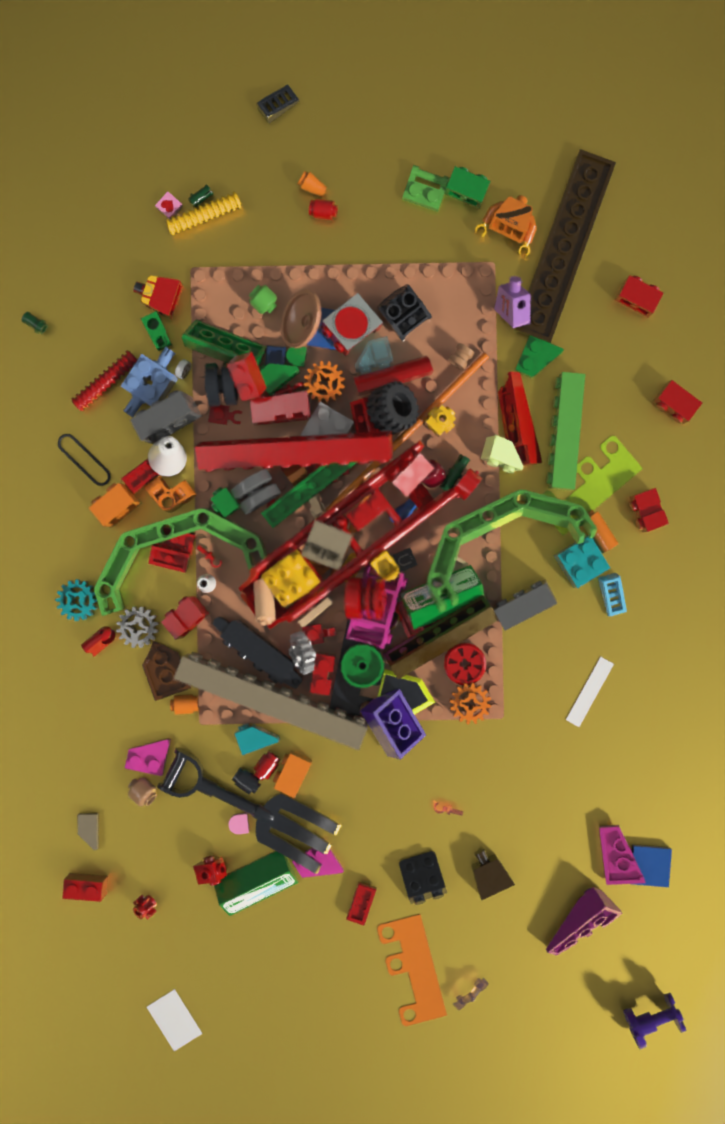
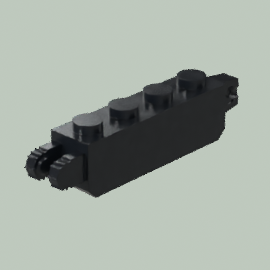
M222 616L214 619L212 624L222 633L220 636L223 639L222 643L229 648L233 646L237 649V654L244 660L250 659L253 662L254 668L260 672L264 670L269 674L268 678L276 684L284 682L294 689H297L303 679L294 670L293 660L241 620L229 622Z

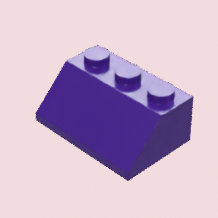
M400 689L373 699L360 711L387 757L401 760L426 736Z

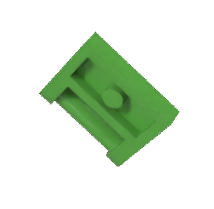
M413 165L402 200L438 212L450 177H441ZM417 176L441 185L440 189L416 182L415 178Z

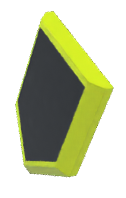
M384 669L377 697L400 689L414 715L435 703L421 678L405 675L397 679L393 671Z

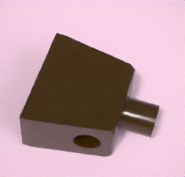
M480 849L474 853L478 862L471 866L481 900L515 885L496 854L488 857L485 849Z

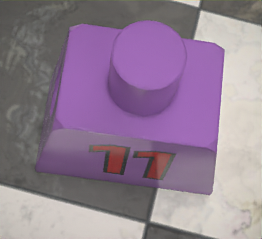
M518 276L510 277L509 283L499 286L494 309L512 328L530 323V294L521 286V278Z

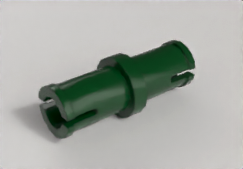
M460 454L453 467L448 469L449 473L439 487L445 491L452 489L457 480L461 479L462 472L471 460Z

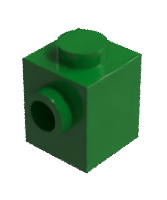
M220 487L212 493L213 497L210 499L213 503L211 506L217 514L221 512L224 518H228L241 508L239 502L228 488L225 487L223 489Z

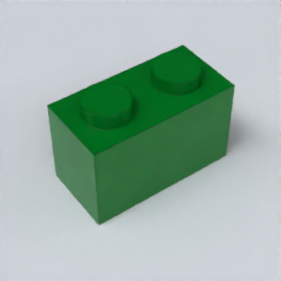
M455 166L447 184L445 195L480 209L490 180H487V177L484 175L470 173L467 168Z

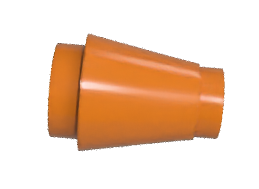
M304 171L297 184L301 186L302 190L320 197L323 196L327 189L316 176Z

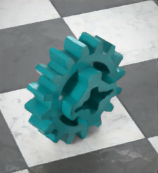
M76 579L74 584L71 580L68 581V586L65 584L61 586L63 591H57L61 595L60 598L55 599V601L60 602L57 609L62 608L61 615L68 614V620L73 617L75 621H79L80 617L82 620H86L87 615H93L91 610L98 608L94 605L97 602V599L94 597L95 592H92L94 586H87L88 581H83L81 584L80 579ZM79 587L83 590L77 592L76 590H73V588ZM75 597H80L78 604L75 603ZM76 608H78V609H79L80 611H82V612H81V613H75V612H72V610H75Z

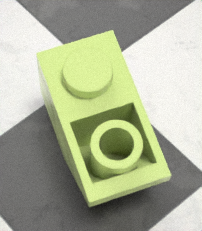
M497 435L486 438L481 459L487 461V465L502 467L503 471L507 473L523 470L522 462L512 441Z

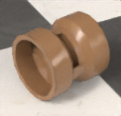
M458 343L455 348L456 352L451 354L448 361L455 367L464 370L467 366V361L473 357L474 351L466 345Z

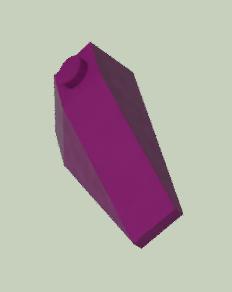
M595 887L587 889L546 948L547 953L559 955L577 944L578 938L591 936L593 934L592 930L600 925L602 928L609 925L623 914L622 911L602 890Z

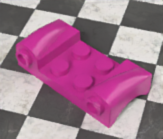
M367 564L364 569L362 579L364 580L365 587H367L369 578L374 579L375 583L377 579H382L379 576L369 574L371 564ZM399 572L394 580H384L387 601L383 619L376 620L374 615L372 620H368L366 611H364L362 619H351L346 636L347 639L363 642L385 649L387 645H391L393 635L390 634L391 630L389 629L399 592L407 587L408 578H405L406 574Z

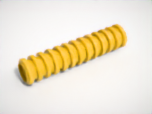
M234 191L232 195L227 194V197L221 196L222 199L216 198L214 202L213 200L209 204L206 202L204 206L194 207L192 211L189 209L187 213L184 211L182 215L177 214V217L171 216V219L166 218L165 222L170 234L173 236L175 232L180 233V230L186 231L185 228L191 229V226L194 225L196 227L198 223L201 225L203 221L213 220L215 216L218 218L220 214L223 216L225 212L235 211L237 207L240 209L241 203L237 193Z

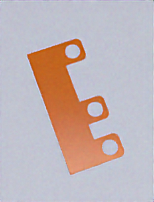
M421 915L379 925L377 931L381 943L387 944L400 940L403 953L386 958L388 972L390 975L408 972L416 1000L415 1004L399 1009L402 1024L410 1026L447 1016ZM385 927H391L394 930V936L391 939H385L382 936V930ZM395 958L402 961V968L398 971L390 967V962ZM407 1009L415 1011L416 1017L413 1021L404 1019L403 1015Z

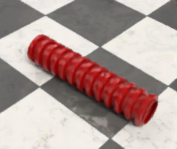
M125 351L126 354H122V358H117V362H113L111 367L108 366L107 371L103 370V374H99L98 378H94V382H90L89 386L86 385L85 390H80V394L77 393L75 398H71L72 403L80 411H85L84 408H88L90 403L93 404L94 399L97 400L99 395H103L102 392H107V388H111L112 384H116L117 379L120 380L121 376L124 377L125 372H130L129 369L133 368V365L137 362V358L130 351Z

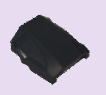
M409 284L395 290L377 307L402 341L416 327L427 319L432 318L424 303Z

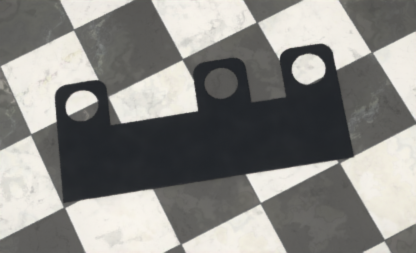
M347 619L330 708L333 710L336 707L347 711L346 714L360 716L361 704L365 701L371 702L373 698L359 696L361 688L353 686L345 680L341 671L344 653L351 646L363 643L346 638L351 619ZM361 662L359 666L365 669L366 664ZM382 676L374 686L381 684Z

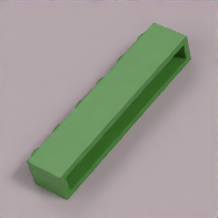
M562 372L555 380V389L558 390L557 396H554L553 408H556V412L552 416L551 426L554 427V434L550 436L552 453H549L548 465H551L546 477V484H549V489L575 490L585 374Z

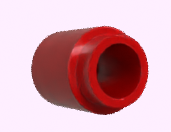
M317 198L310 201L309 216H313L315 219L330 221L333 220V217H337L338 205H335L334 201Z
M268 751L266 754L264 753L253 767L255 770L254 775L261 780H264V778L268 780L279 766L278 763L281 759L271 751Z

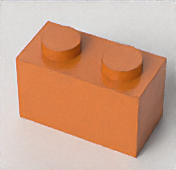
M292 750L289 755L285 754L281 762L284 767L281 772L277 771L273 782H275L274 789L295 798L312 760Z

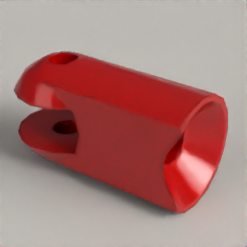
M108 626L100 628L81 644L82 649L85 653H91L95 657L114 641L115 631Z

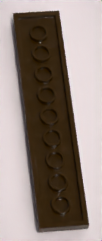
M581 149L579 150L528 290L530 294V323L516 327L514 331L551 343L616 162Z

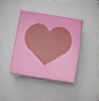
M169 192L155 205L168 219H171V216H175L183 207Z

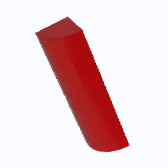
M426 355L353 377L358 396H362L393 381L405 383L432 375L433 368L429 357Z

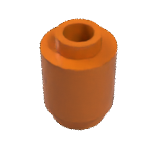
M193 694L175 695L174 700H170L171 711H174L175 715L193 714L194 711H199L198 696H193Z

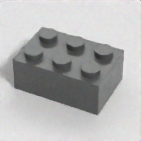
M176 390L168 394V398L165 400L154 402L151 408L146 411L141 410L137 412L130 421L141 441L154 444L201 418L202 415L192 396Z

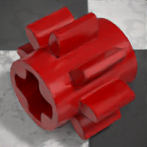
M142 894L133 902L135 905L133 913L139 919L145 917L148 920L157 912L154 909L157 903L150 895L144 897Z

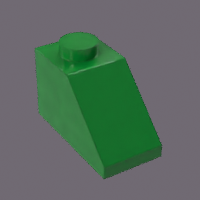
M268 364L267 366L262 365L259 367L267 387L265 391L270 397L300 373L297 366Z

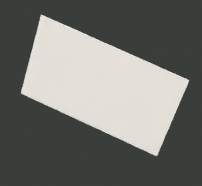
M175 989L147 1006V1009L174 1051L202 1034Z

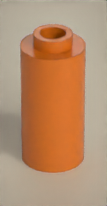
M593 510L587 512L597 527L593 540L600 551L605 553L618 545V541L600 513Z

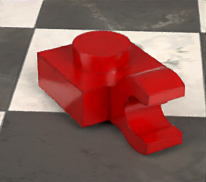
M322 623L302 627V631L311 641V645L324 643V637L337 635L336 627L322 629Z

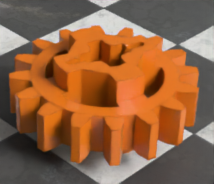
M320 361V366L314 363L313 370L307 369L310 375L304 376V379L308 381L304 383V387L309 388L307 390L308 395L312 393L311 399L315 400L318 398L319 403L325 400L329 404V399L331 398L335 402L336 395L342 396L339 390L345 389V386L341 384L345 382V378L340 377L343 371L337 372L338 365L331 367L330 361L327 365ZM322 370H327V371H330V372H332V373H330V374L323 373ZM316 374L317 380H316V382L313 383V385H312V379H313L314 375ZM321 377L325 381L329 380L328 388L324 384L321 385ZM338 380L337 387L333 390L332 385ZM323 391L326 392L327 395H321L317 392Z
M464 683L463 688L457 686L458 692L451 693L454 699H449V702L453 703L449 707L450 710H455L453 716H460L459 722L466 719L467 725H469L470 720H473L475 724H477L478 718L483 721L482 715H489L486 708H491V704L487 703V701L491 700V697L485 696L488 691L486 689L481 691L482 686L479 684L475 687L474 683H471L470 686ZM467 691V694L461 698L460 695ZM476 692L481 695L483 701L476 699ZM472 699L476 704H472L469 708L465 703ZM458 706L464 707L465 715L459 711ZM477 709H481L477 714L473 715Z

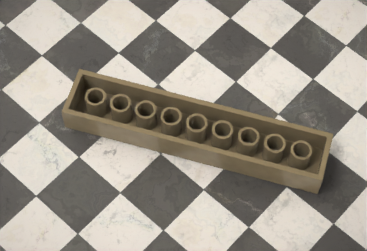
M196 652L182 656L174 679L351 748L360 749L367 731L365 718L355 714L353 717L346 714L347 711L336 707L333 710L328 707L329 704L322 701L313 702L310 700L311 697L304 694L295 695L292 693L293 690L289 688H277L274 686L275 683L264 680L262 682L256 680L257 676L246 673L244 675L238 673L239 669L228 666L225 668L220 666L221 662L210 659L207 661L202 659L203 655Z

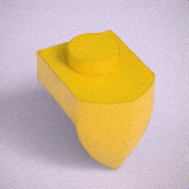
M386 550L370 561V564L383 580L390 581L397 577L399 567Z

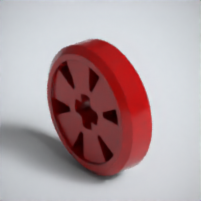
M462 642L449 649L445 654L444 670L453 682L459 685H464V683L471 685V683L479 681L484 675L486 658L480 648L474 644ZM462 659L470 662V666H467V669L460 666V662H463Z

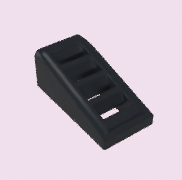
M286 85L261 99L256 104L266 121L271 123L298 103L299 99L290 86ZM286 92L291 97L290 101L284 95ZM281 97L285 103L282 105L278 98ZM275 101L279 107L276 108L273 102ZM267 106H270L272 111H269Z

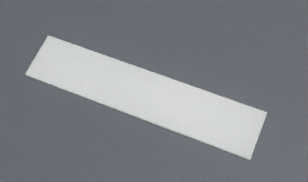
M600 657L566 719L567 721L580 727L612 669L613 663Z

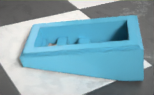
M612 573L598 577L607 615L610 617L627 612L620 575ZM616 588V591L608 593V590ZM618 596L617 599L610 600V598ZM620 603V606L611 608V605Z

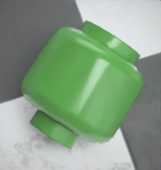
M257 285L248 295L250 297L249 304L260 314H264L266 311L270 314L277 306L275 303L277 295L267 285Z

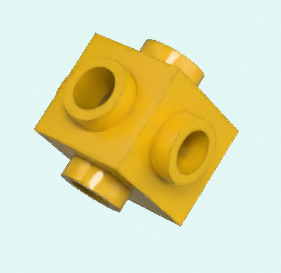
M441 405L439 409L435 406L428 414L430 418L425 422V425L439 437L444 431L448 433L455 426L453 423L456 419L454 417L455 413L448 406L445 408Z

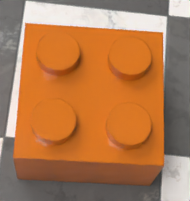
M114 483L106 489L107 493L102 497L98 496L91 502L92 505L89 509L103 526L114 527L137 508L141 502L124 484Z

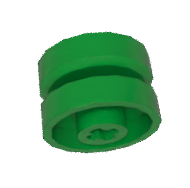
M358 643L351 646L344 653L341 671L345 680L351 685L358 688H367L376 684L381 678L384 671V661L380 652L374 646ZM361 662L366 664L365 669L359 666Z

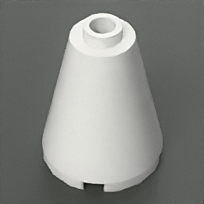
M164 437L151 446L148 453V461L150 467L157 474L170 477L177 475L185 467L187 454L184 447L175 438Z

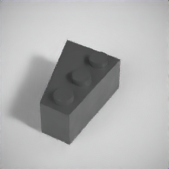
M546 579L530 585L531 588L525 591L520 590L513 594L514 597L509 600L505 598L496 603L497 607L494 608V612L505 631L557 604V600Z

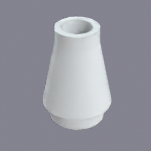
M203 574L197 580V587L200 591L209 593L215 589L216 580L211 574ZM204 580L207 581V586H206V587H204V585H202V581H204Z

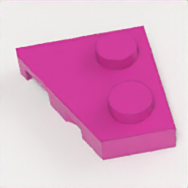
M168 738L159 742L130 748L127 754L125 769L163 776L171 739Z

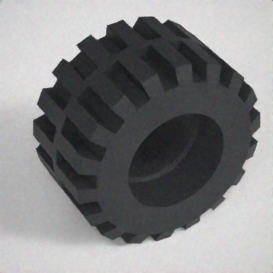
M390 382L373 390L371 395H369V402H367L369 410L367 413L371 417V423L373 422L375 424L374 427L379 429L380 432L391 431L393 435L411 428L417 422L419 406L416 402L418 401L414 397L413 391H410L407 385L404 386L402 382Z

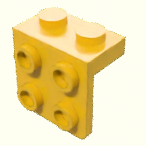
M297 550L262 574L263 581L284 607L306 594L320 582Z

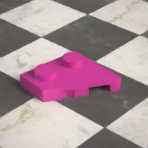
M312 847L305 851L322 863L318 874H314L292 860L302 878L344 872L343 867L331 849H329L328 854H323Z

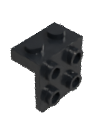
M434 851L399 862L404 885L411 904L420 905L425 903L426 899H439L447 893Z

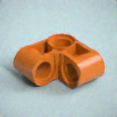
M159 475L144 486L158 506L168 513L176 511L196 496L195 491L186 479L170 489ZM171 498L173 501L171 507L165 508L164 502L166 499Z

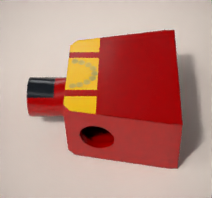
M149 276L146 284L136 282L133 292L142 295L141 302L144 306L172 320L183 285L177 279Z

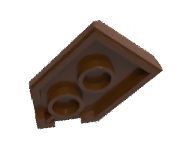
M153 641L142 666L154 700L157 701L191 689V685L174 679L181 661L179 652Z

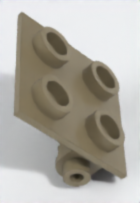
M315 520L301 556L338 570L353 535Z

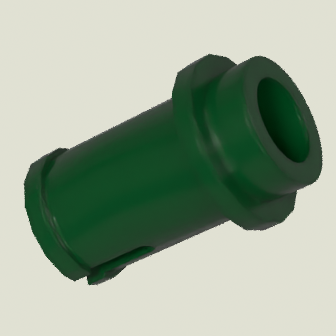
M206 184L195 194L191 193L188 200L193 207H199L201 203L214 194Z
M28 311L22 316V322L33 328L35 333L43 334L47 330L48 325L45 320L38 319Z

